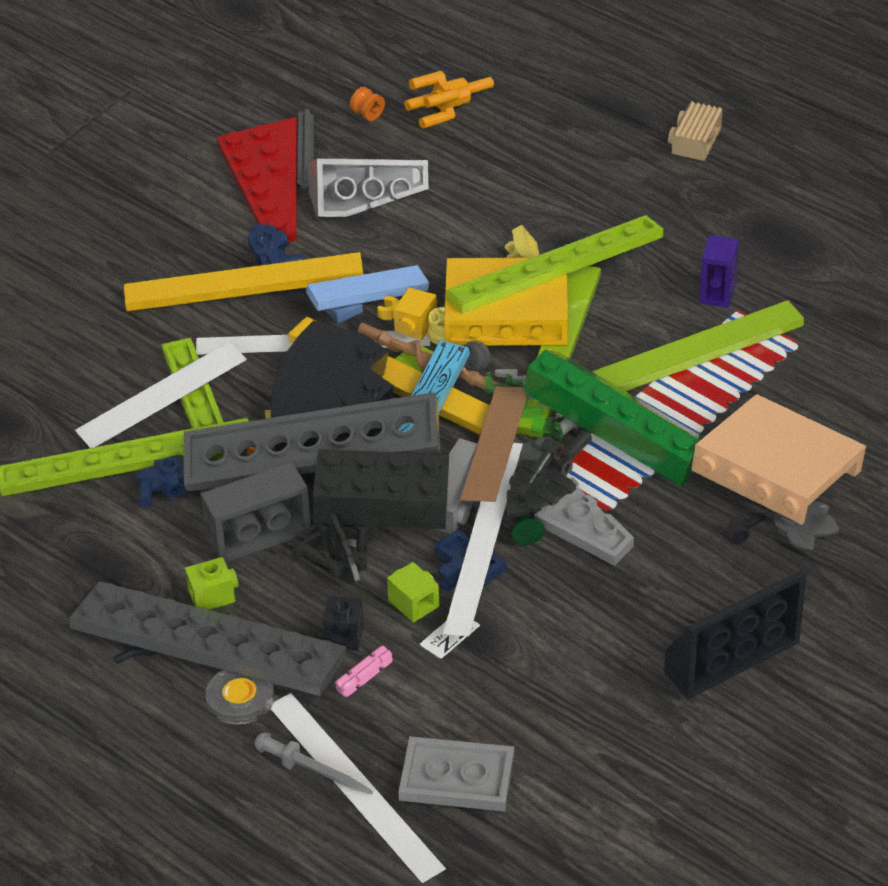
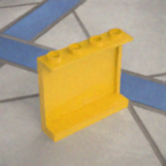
M447 258L446 290L530 258ZM567 274L463 314L446 300L445 292V341L457 345H465L471 341H480L485 345H568Z

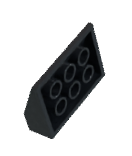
M800 570L688 626L665 650L664 674L689 700L800 643L806 573Z

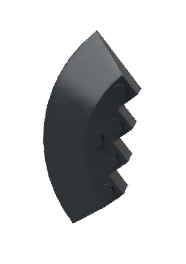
M312 321L293 342L279 366L272 390L271 418L392 399L394 385L382 377L385 374L389 351L365 334ZM373 428L369 430L366 436H377L382 429ZM341 433L335 441H345L349 438L350 434ZM309 438L303 446H313L319 439ZM281 442L276 444L277 452L283 450L287 443ZM315 472L300 474L308 487V499L311 500L313 499Z

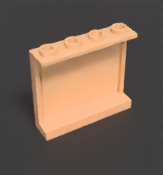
M756 394L695 445L691 470L802 525L805 522L807 507L844 473L855 477L861 472L866 445Z

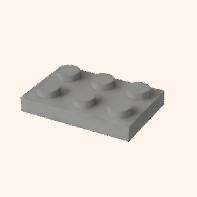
M409 736L398 792L399 801L506 812L515 756L514 746Z

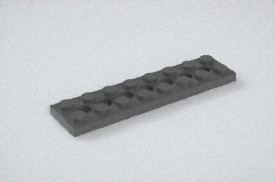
M433 392L184 431V486L187 492L220 487L290 462L294 464L299 474L313 473L316 471L318 449L421 454L441 453L437 396ZM405 423L414 424L412 429L407 432L398 431L401 425ZM373 428L382 429L377 436H366L369 430ZM341 433L350 434L349 438L345 441H335ZM309 438L319 439L313 446H303ZM281 442L287 443L283 450L278 452L272 451L276 444ZM246 448H256L250 456H241V453ZM217 452L224 453L220 460L210 461L213 454Z
M101 581L97 583L69 618L70 629L318 696H321L346 658V646L332 643L328 640H320L298 632L286 631L267 624L252 622L233 615L214 612L203 607L180 603L173 599H165Z

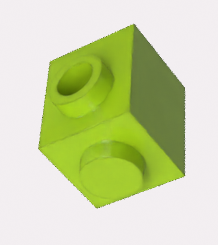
M223 557L185 567L187 590L194 606L210 610L235 602L234 588L239 587L237 576L233 568H227Z
M414 562L402 569L396 570L387 577L388 600L413 623L439 607L438 583L435 582L433 576L428 571H423Z

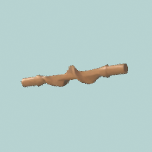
M363 322L358 328L357 332L367 335L378 344L387 346L396 353L403 351L415 356L423 370H425L432 357L431 354L421 350L420 341L418 340L405 343L391 337L385 330L381 331ZM463 367L459 374V377L463 378L472 387L477 386L494 394L495 387L500 386V383L480 375L478 371H470Z

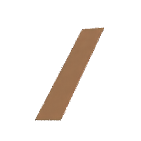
M495 387L460 500L496 502L527 399L524 388Z

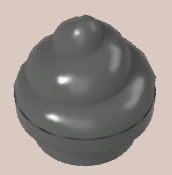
M471 341L464 345L470 351L464 367L470 371L479 372L484 370L489 365L491 358L487 346L480 341Z

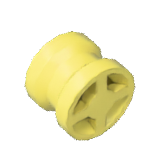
M445 307L433 309L428 316L430 325L428 328V338L437 345L440 340L445 341Z

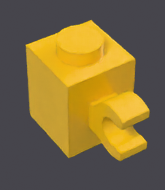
M409 287L400 300L392 296H385V307H377L378 317L383 320L394 319L395 332L422 340L430 326L428 322L429 313L437 308L436 294Z

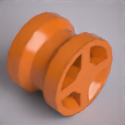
M367 87L357 89L350 100L351 111L356 114H362L363 118L368 121L376 120L382 114L385 106L384 98L378 94H373Z

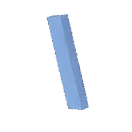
M418 265L307 284L306 293L317 311L382 300L385 296H403L409 287L426 292L429 289V282Z

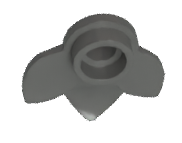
M813 501L807 507L805 522L802 525L779 513H776L774 516V526L781 536L788 538L792 546L802 550L812 551L815 538L839 533L837 523L827 514L829 505L823 502Z

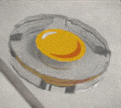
M225 670L218 672L209 680L205 690L207 708L210 713L215 714L217 719L223 723L235 725L258 720V715H261L264 711L266 714L271 710L275 700L273 683Z

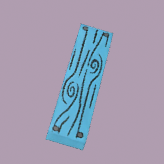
M440 340L411 396L435 392L438 399L439 415L470 355L469 348ZM405 423L401 425L398 431L407 432L412 429L414 424Z

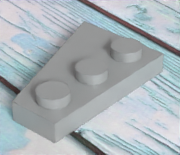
M572 477L571 480L577 485V489L572 494H567L559 499V502L555 505L542 507L541 511L534 514V519L542 522L545 530L615 566L634 547V537L611 514H605L597 506V501L590 494L586 495L579 488V483Z

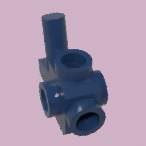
M258 224L250 230L248 245L258 263L269 265L303 260L302 253L285 255L284 247L289 246V242L283 229L277 231L275 226Z
M175 455L156 460L153 467L142 469L138 475H135V481L139 483L140 487L138 504L141 507H149L151 505L152 491H163L164 496L168 495L172 498L180 497L184 494L186 488L184 486V461L182 456Z

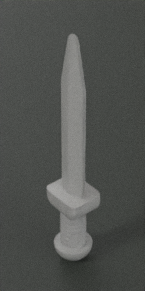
M267 732L259 734L255 739V747L260 753L267 751L280 757L283 766L290 770L297 763L348 788L367 794L373 793L371 789L352 777L301 754L300 746L297 742L290 741L285 745L272 739L271 734Z

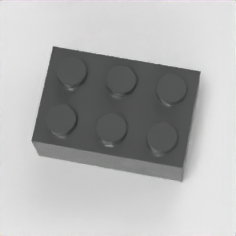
M292 462L201 493L206 539L216 557H223L225 563L289 541L293 536L301 534L311 527L308 487Z

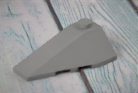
M315 159L308 163V187L316 216L347 217L429 189L428 160Z

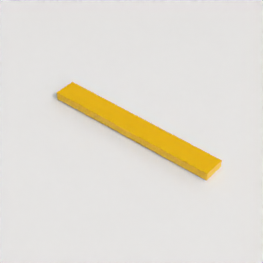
M361 253L124 284L126 311L305 288L307 284L364 275Z
M309 317L302 320L288 333L289 342L293 343L299 334L315 320ZM388 356L385 374L382 377L394 385L393 393L401 397H408L412 395L423 373ZM452 388L439 416L481 435L490 405Z

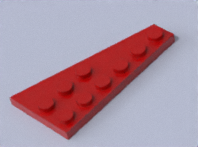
M297 117L266 125H258L254 128L230 132L216 137L217 146L257 225L275 226L277 231L283 229L288 242L297 241Z

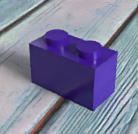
M709 235L702 256L700 304L724 308L730 307L737 280L739 239Z

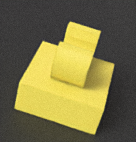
M523 225L512 230L514 240L505 245V249L510 253L507 255V258H533L539 255L537 242Z

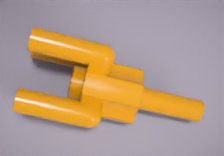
M437 71L409 80L411 90L433 84L434 87L433 91L429 94L405 100L404 106L407 111L424 106L426 108L436 106L441 110V112L419 118V125L424 129L453 119L455 117V106L469 103L472 93L493 88L494 81L491 77L467 83L463 77L447 81L444 72Z

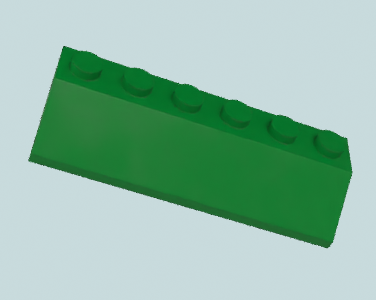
M545 349L528 366L524 393L679 486H682L694 473L691 469L695 445L704 437L560 352Z

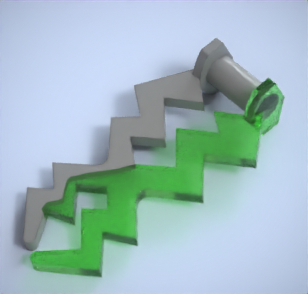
M496 369L495 376L507 379L505 384H493L492 373L487 372L485 393H494L496 386L509 387V385H519V387L524 388L526 375L517 376L518 369ZM527 395L521 418H533L531 424L532 433L549 434V437L560 443L567 432L573 428L575 430L579 428L578 424L568 418H565L560 423H552V417L543 419L544 407L548 406L539 402V407L527 408L528 400H534L533 397ZM556 412V418L564 417L563 415Z

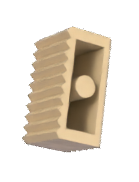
M691 101L686 111H680L677 128L672 127L670 130L668 143L672 144V154L705 161L721 130L722 109L715 106L711 107L710 105L706 106L704 103L700 105L699 102L694 103Z

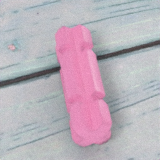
M379 646L371 653L372 657L370 655L366 656L348 670L349 675L345 673L335 681L338 693L348 697L357 690L356 686L361 687L380 672L379 668L384 669L393 661L391 651L387 650L384 646Z

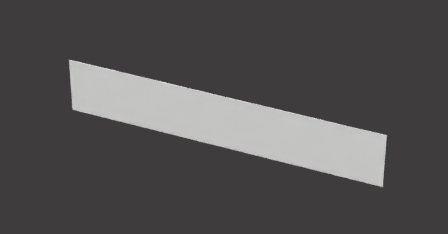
M229 341L75 431L90 448H94L247 359Z

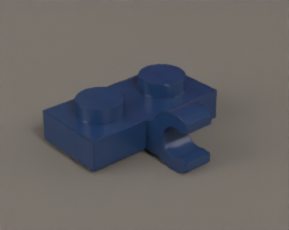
M458 529L435 545V555L446 562L438 569V573L444 577L438 581V585L446 591L452 590L457 585L470 537ZM494 553L491 556L483 587L506 570V561Z

